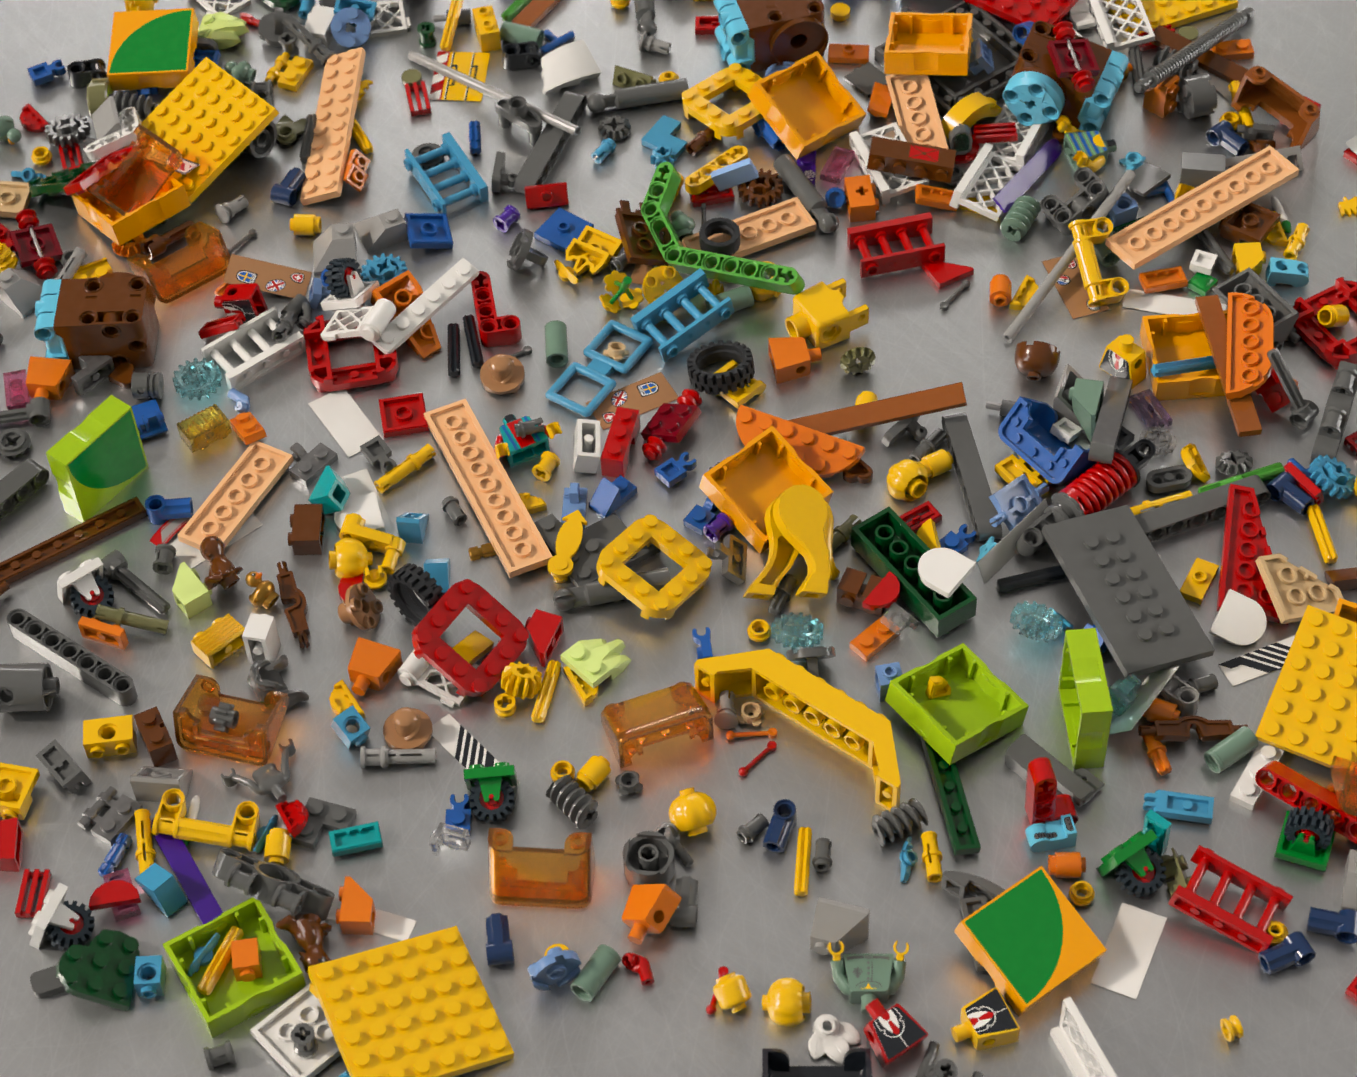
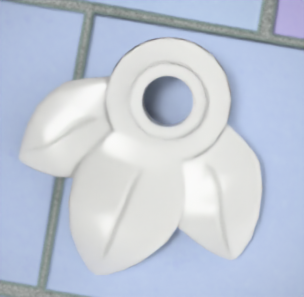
M822 1014L814 1021V1034L808 1042V1049L813 1059H818L826 1053L833 1061L843 1065L844 1055L849 1051V1045L859 1044L861 1037L850 1023L839 1022L830 1014ZM823 1023H829L831 1030H824Z

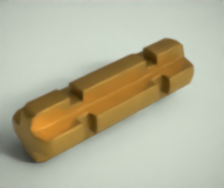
M491 542L482 544L480 548L474 546L468 549L472 561L481 559L482 556L486 558L497 555Z

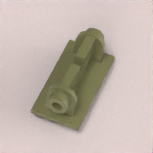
M615 65L612 85L627 88L656 83V79H653V76Z
M1171 848L1172 856L1163 855L1161 857L1164 861L1161 867L1166 866V871L1163 873L1166 875L1165 880L1167 881L1175 877V880L1166 883L1171 896L1178 885L1186 888L1191 876L1187 877L1185 872L1189 867L1184 855L1179 856L1174 848Z

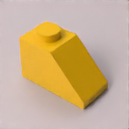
M1260 242L1234 243L1231 259L1236 266L1235 275L1249 267L1257 275L1261 273L1262 265L1266 264V252L1262 251Z

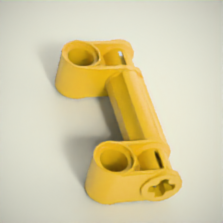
M1106 217L1079 219L1069 223L1068 228L1073 234L1074 241L1072 243L1084 289L1087 290L1089 296V307H1099L1121 302L1129 290L1128 281L1122 277L1102 279L1093 244H1102L1106 241V238L1109 237L1113 230L1112 221ZM1097 228L1102 229L1105 233L1100 232ZM1113 288H1117L1120 293L1115 292Z
M169 789L164 792L153 820V835L157 836L159 833L173 836L174 839L227 848L236 846L247 848L248 851L253 852L257 831L260 827L259 808L254 802H241L236 808L232 825L185 818L187 808L184 793L179 789Z

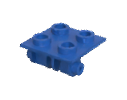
M156 399L131 406L141 440L168 431L163 413L160 411Z

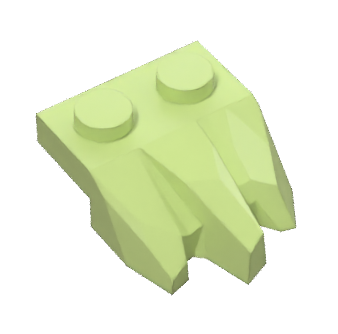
M223 12L203 16L198 30V38H210L218 44V49L222 50L241 43L239 36L249 32V29L246 26V21Z
M601 638L580 640L560 655L561 661L593 689L608 677L611 680L616 678L631 662V658L628 656L620 655L625 648L624 641L620 639H615L608 643Z

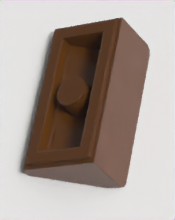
M1357 567L1324 572L1328 585L1331 583L1337 586L1340 591L1357 589Z

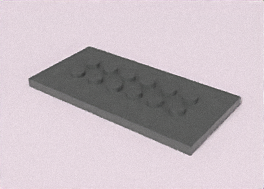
M1128 505L1043 526L1042 534L1125 679L1213 656L1215 649Z

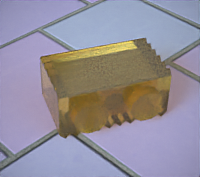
M216 404L182 420L181 423H177L180 438L192 453L204 450L209 444L218 439H225L232 433L229 419Z

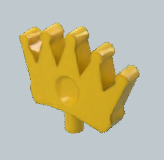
M1354 196L1350 200L1343 197V201L1338 203L1341 216L1344 217L1345 213L1348 217H1351L1352 213L1357 216V197Z

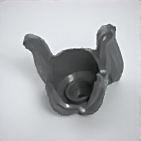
M281 655L278 660L272 663L268 660L256 661L250 668V674L246 681L261 701V708L265 714H276L298 702L309 700V695L302 690H288L283 678L279 674L288 665L286 655Z

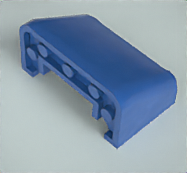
M1020 396L1000 424L998 434L1005 444L1052 484L1061 485L1078 478L1097 463L1088 460L1089 449L1086 450L1077 444L1072 449L1067 443L1060 441L1055 435L1050 433L1052 425L1058 421V415L1048 403Z

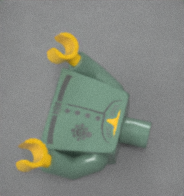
M839 940L840 950L835 953L831 949V942L828 943L827 950L833 955V959H831L833 981L842 994L849 996L850 1003L861 1004L863 1015L870 1016L865 1006L876 998L882 1004L888 1003V997L895 994L903 983L906 969L904 955L910 949L908 942H906V950L903 953L897 950L898 940L894 943L893 950L897 954L896 958H894V954H843V958H841L840 954L844 951V944Z

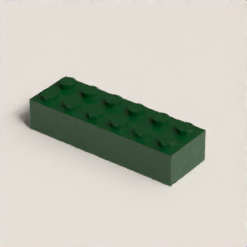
M890 506L851 528V546L880 577L884 578L889 571L897 577L900 583V599L937 638L976 615L977 597L963 583L949 598L922 583L918 573V563L921 556L931 549Z

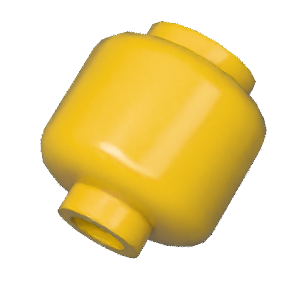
M734 971L716 979L717 984L714 985L713 992L721 1009H731L732 1013H735L747 1007L745 1002L750 1000L752 994L743 975H736Z

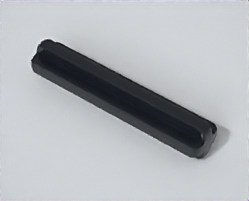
M471 314L465 315L462 319L472 366L474 368L482 367L484 361L475 319Z
M450 323L447 326L448 375L450 377H458L460 375V329L458 323Z
M1061 565L998 579L997 588L999 592L1003 593L1063 579L1066 577V574Z

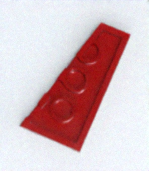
M132 145L102 157L63 187L67 195L85 193L88 191L87 187L98 183L99 179L142 152L140 145Z

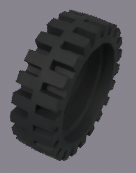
M719 340L718 344H715L714 341L709 342V346L704 344L701 346V349L696 348L694 353L689 355L690 358L687 359L691 385L695 389L698 388L700 392L705 391L706 394H711L712 391H714V395H719L721 391H723V394H728V390L735 392L737 387L742 389L745 387V384H749L750 379H753L755 374L750 348H747L745 344L740 345V342L737 341L733 344L732 340H727L726 343H723V340ZM735 360L740 364L736 368L723 373L702 371L705 367L717 362Z
M408 563L388 578L387 585L389 587L387 589L391 593L390 598L395 600V607H399L401 615L404 614L406 616L405 619L408 622L411 621L412 626L415 627L445 593H442L443 588L440 585L437 586L435 578H430V573L424 572L423 568L417 567L416 564L411 565V563ZM416 594L421 598L423 603L417 598Z

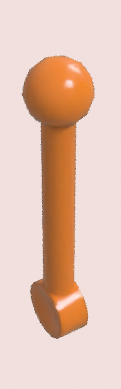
M770 728L768 731L737 733L730 730L726 733V737L728 740H733L735 737L768 736L773 739L777 737L778 731L776 728Z

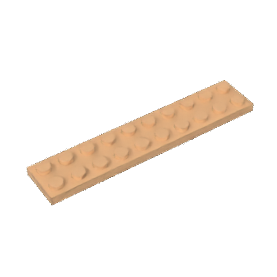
M363 47L333 54L325 62L316 110V127L314 129L313 142L311 143V153L306 163V178L300 195V202L303 206L341 196L344 181L343 174L348 158L366 55Z
M1268 146L1106 238L1105 245L1135 270L1297 177L1299 169L1273 147Z
M466 398L424 413L429 429L509 578L548 565L549 559L553 556L503 465L497 459L493 447Z

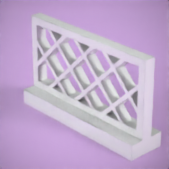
M1087 0L1091 15L1096 20V28L1104 47L1119 51L1155 41L1154 32L1141 0H1122L1125 1L1122 6L1114 4L1116 0H1110L1109 2L1104 0ZM1129 3L1137 5L1134 10L1126 7ZM1109 9L1117 11L1114 16L1107 14ZM1122 13L1130 15L1127 20L1119 18ZM1134 17L1142 19L1139 24L1132 22ZM1116 22L1123 25L1120 29L1112 27L1113 24ZM1128 26L1135 28L1132 34L1125 32ZM1141 30L1147 32L1149 35L1141 37L1137 34ZM1120 36L1128 38L1127 41L1117 42Z
M1005 104L994 124L1008 121L1010 123L1015 122L1014 119H1017L1014 114L1009 115L1007 112L1009 109ZM1017 122L1015 124L1018 139L1021 138L1022 142L1017 144L1013 142L988 144L992 145L996 150L994 153L1024 166L1035 154L1051 123L1033 124L1029 129L1021 131L1020 128L1024 127V125ZM1006 143L1009 144V147L1003 149L999 148L1000 145ZM984 144L981 145L979 151L977 152V155L984 146ZM1015 152L1014 157L1005 156L1007 153Z
M896 122L860 135L857 131L849 133L850 148L865 175H870L871 183H875L876 195L882 206L889 204L892 197L915 190L917 183L929 185V179L921 178V180L912 181L909 180L911 176L901 178L893 173L890 175L881 171L867 169L871 144H867L865 140L875 136L907 142ZM894 131L896 134L894 139L884 136L885 133ZM894 181L902 185L892 190L890 184Z
M985 143L955 188L949 206L957 209L959 205H962L994 221H998L1003 211L994 202L993 198L1004 187L1003 183L1009 182L1014 177L1011 171L1015 170L1018 172L1023 166L992 152L993 146ZM993 160L1001 166L994 167L991 161ZM997 172H1005L1007 176L999 177ZM991 173L993 178H985L984 174ZM997 183L999 188L991 189L989 184ZM984 185L986 190H978L976 186ZM989 195L991 200L984 201L981 196ZM976 197L978 202H972L967 198ZM995 206L997 213L989 210L987 207Z
M1072 998L1064 999L1059 1026L1052 1028L1050 1035L1074 1077H1117Z

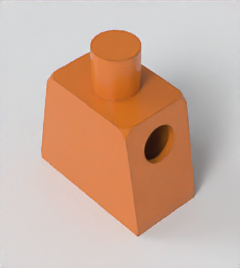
M803 337L768 338V354L776 384L808 376L810 374V362L822 360L820 347L807 349L806 341Z
M30 356L26 386L30 397H44L50 400L62 399L72 382L71 377L75 375L72 361Z
M358 637L348 665L349 678L354 683L351 688L352 691L359 696H364L368 688L377 691L383 690L403 664L400 649Z
M633 884L622 915V921L631 928L627 938L635 944H642L646 934H660L663 932L681 902L682 897L666 884Z

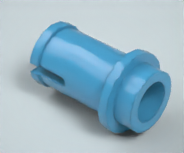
M300 0L301 6L298 15L301 19L307 20L309 12L315 6V0Z
M611 138L603 139L601 145L591 154L592 159L598 156L594 161L601 164L610 153L615 152L616 143Z

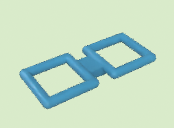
M610 320L583 351L586 357L593 360L587 367L573 362L546 392V398L584 417H590L617 385L615 380L609 378L615 370L623 374L628 373L653 344V338L615 320ZM613 330L641 342L624 364L595 351ZM576 372L605 385L586 407L557 394Z

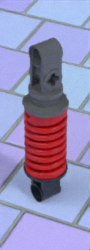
M1140 439L1125 452L1116 449L1112 464L1097 462L1060 492L1053 494L1051 497L1052 503L1044 509V514L1026 528L1016 542L1017 551L1023 556H1032L1048 544L1041 532L1044 525L1103 511L1112 502H1115L1118 497H1121L1131 488L1136 487L1141 479L1139 471L1148 464L1156 452L1153 442L1148 439ZM1026 539L1030 540L1033 544L1028 543Z

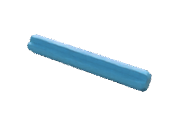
M1206 356L1154 364L1150 371L1153 377L1156 378L1216 369L1213 357Z

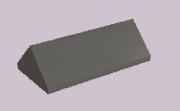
M1250 267L1212 288L1213 293L1218 295L1227 306L1228 292L1249 294L1254 296L1255 300L1260 303H1265L1273 316L1274 341L1284 343L1299 317V313Z

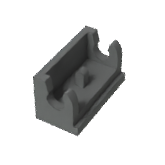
M53 740L36 755L64 789L67 788L71 793H77L75 788L77 783L81 782L83 785L88 786L92 782L56 740Z

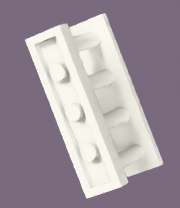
M274 306L242 324L238 329L230 331L213 342L208 343L201 348V353L206 366L216 361L226 372L225 378L228 389L235 388L239 391L306 351L304 336L298 331L291 336L287 335L283 342H279L271 347L261 337V334L270 329L273 331L276 328L279 317L277 308ZM250 340H253L263 350V352L255 357H252L242 347V345ZM233 350L245 361L236 368L223 357Z

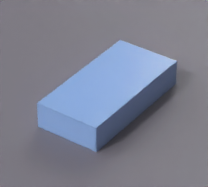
M750 158L711 172V178L719 191L759 178L758 171Z

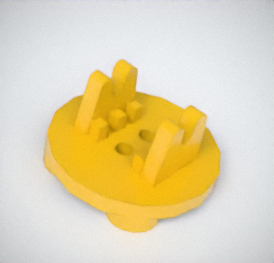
M662 265L654 267L647 272L643 279L642 290L645 299L651 304L665 294L664 290L668 292L682 282L683 278L672 266Z

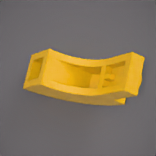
M980 92L964 97L949 110L941 121L945 137L948 138L950 131L959 123L962 125L966 124L971 128L978 120L984 117L998 116L1001 114L1002 108L996 104L997 102L994 99L985 97Z

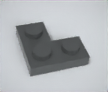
M309 797L305 805L309 815L307 824L295 838L292 835L290 836L292 838L291 843L315 849L324 829L334 831L351 827L357 816L356 809Z

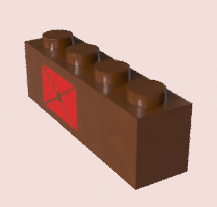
M872 136L867 169L951 183L956 150Z

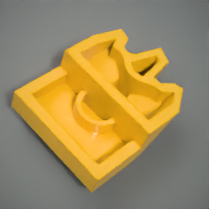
M586 225L578 239L573 238L567 247L566 260L576 261L573 269L578 276L589 268L590 272L595 275L609 266L610 259L614 256L617 257L623 248V244L620 239Z

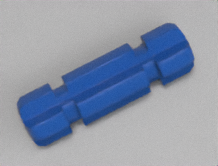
M477 120L469 122L470 153L473 155L481 153L480 122Z
M125 833L119 834L116 839L117 844H113L104 859L105 863H102L98 869L101 877L106 879L112 877L115 872L113 869L118 867L127 852L125 849H128L132 843L130 835Z

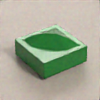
M1197 272L1188 281L1187 288L1201 296H1207L1212 291V288L1217 286L1218 279Z

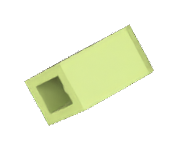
M182 562L179 566L172 592L176 605L190 619L213 605L210 597L213 593L212 590L207 589L205 582L202 583L200 581L197 571L193 567L190 569L185 562Z

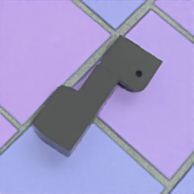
M1022 734L1006 750L1005 765L1026 782L1028 764L1032 760L1039 757L1050 759L1057 780V791L1070 795L1072 801L1079 807L1091 800L1093 795L1105 785L1087 769L1080 768L1073 773L1026 734Z

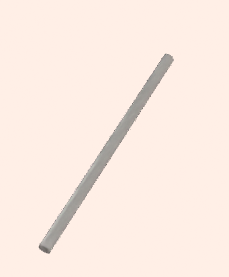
M412 50L408 54L409 60L491 98L499 100L501 98L513 97ZM527 103V107L533 110L542 121L574 136H578L581 133L580 126Z
M1128 169L1091 219L1106 217L1136 177L1133 170ZM1073 243L1003 334L1005 341L1012 342L1074 260L1076 254Z

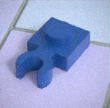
M61 59L53 61L50 65L44 62L27 68L35 86L55 80V75L61 76L67 73Z
M684 452L680 455L679 460L676 461L670 458L654 469L655 476L670 488L686 478L687 471L696 468V459L686 462L689 460V453Z
M963 524L960 526L957 534L950 531L940 539L941 548H949L963 554L968 550L969 543L975 541L977 532L974 530L971 534H965L968 525Z
M451 794L450 804L452 809H446L445 835L471 836L472 811L468 809L470 805L469 796L464 794V800L458 803L456 802L455 794Z

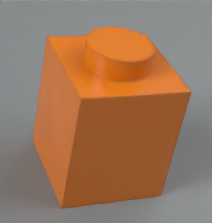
M257 937L231 941L232 969L236 981L249 982L256 978H263L261 949Z

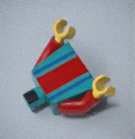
M513 414L505 416L503 418L504 425L499 428L500 435L495 440L494 452L497 459L506 455L508 464L512 468L541 456L544 451H550L548 438L553 439L556 434H562L559 423L552 422L547 426L544 425V432L529 434L522 438L516 436L514 424L518 423L519 420L525 422L532 419L529 416L516 419Z

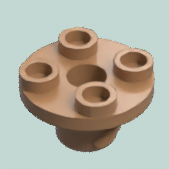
M497 354L489 358L480 370L481 383L488 393L500 395L516 393L519 391L525 378L522 363L511 355Z
M365 582L350 586L346 591L345 600L343 599L342 603L338 606L340 620L345 624L355 625L363 631L374 629L379 623L380 613L383 612L382 602L376 599Z
M409 707L400 708L386 719L383 726L384 739L387 746L392 749H424L433 733L432 722L429 716L421 710Z

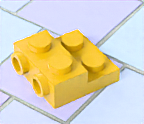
M0 762V816L4 820L18 817V820L25 819L33 801L32 791L40 776L38 769Z

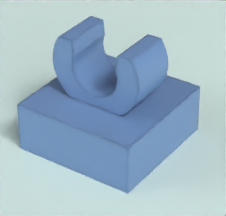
M313 278L309 290V304L312 309H317L319 302L321 303L331 292V290L327 289V286L322 287V279Z

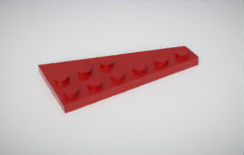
M1230 484L1227 497L1217 612H1219L1228 590L1232 589L1256 601L1263 608L1267 621L1281 623L1255 562L1259 556L1272 555L1271 548L1267 544L1265 527L1262 526L1261 512L1255 490L1251 487Z

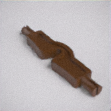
M282 561V569L281 563L278 562L279 574L276 577L279 584L281 602L284 605L295 603V605L286 608L284 613L291 627L293 637L295 639L298 638L300 648L305 649L303 641L306 648L310 646L307 638L310 632L305 617L308 611L307 601L303 592L296 586L293 572L288 571L287 563Z
M1191 715L1184 716L1179 720H1158L1154 722L1153 726L1139 725L1138 735L1154 736L1156 741L1186 742L1191 737L1190 729H1194L1202 742L1224 740L1242 726L1248 727V725H1233L1231 720H1207L1200 716Z

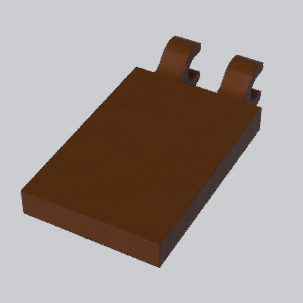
M620 200L621 208H616L615 220L627 262L631 264L668 266L669 264L664 260L641 214L643 202L639 203L640 210L631 212L629 201ZM660 230L659 236L662 240L663 245H666L662 231Z

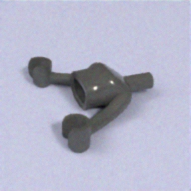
M291 738L288 739L290 743L288 746L279 744L282 754V772L277 769L274 763H269L258 768L253 773L254 781L237 775L235 770L231 768V775L224 776L223 773L220 774L224 785L232 787L240 783L259 796L273 793L278 802H284L287 796L282 787L290 780L289 757L293 756L296 752L293 740Z

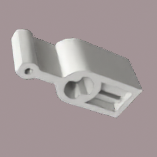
M1078 0L1065 15L1067 20L1073 22L1076 30L1096 26V20L1089 11L1087 0Z

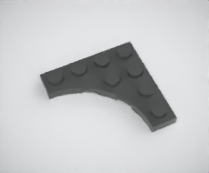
M550 514L534 523L552 556H555L556 539L563 524L553 514ZM583 535L579 550L571 558L573 561V572L568 576L575 587L598 581L599 576L596 564L599 555L614 539H599ZM653 544L649 547L645 546L625 565L630 568L656 555L661 550Z

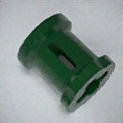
M422 22L417 26V32L420 34L419 46L424 49H430L436 45V38L434 36L435 26L431 22Z

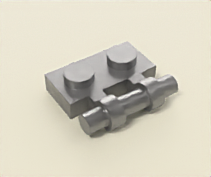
M112 786L99 794L96 803L82 813L83 817L78 822L82 829H86L90 823L93 824L94 827L91 829L92 835L110 846H113L119 834L124 833L135 821L134 812L143 809L142 804L124 794L117 801L112 799L118 793ZM104 807L108 808L109 810L103 817L98 815Z

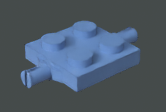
M1025 473L989 496L998 512L996 516L990 519V523L996 521L992 526L997 527L1004 522L1009 531H1011L1042 502L1041 495L1049 491V486L1044 488L1047 484L1042 483L1035 488L1029 482Z

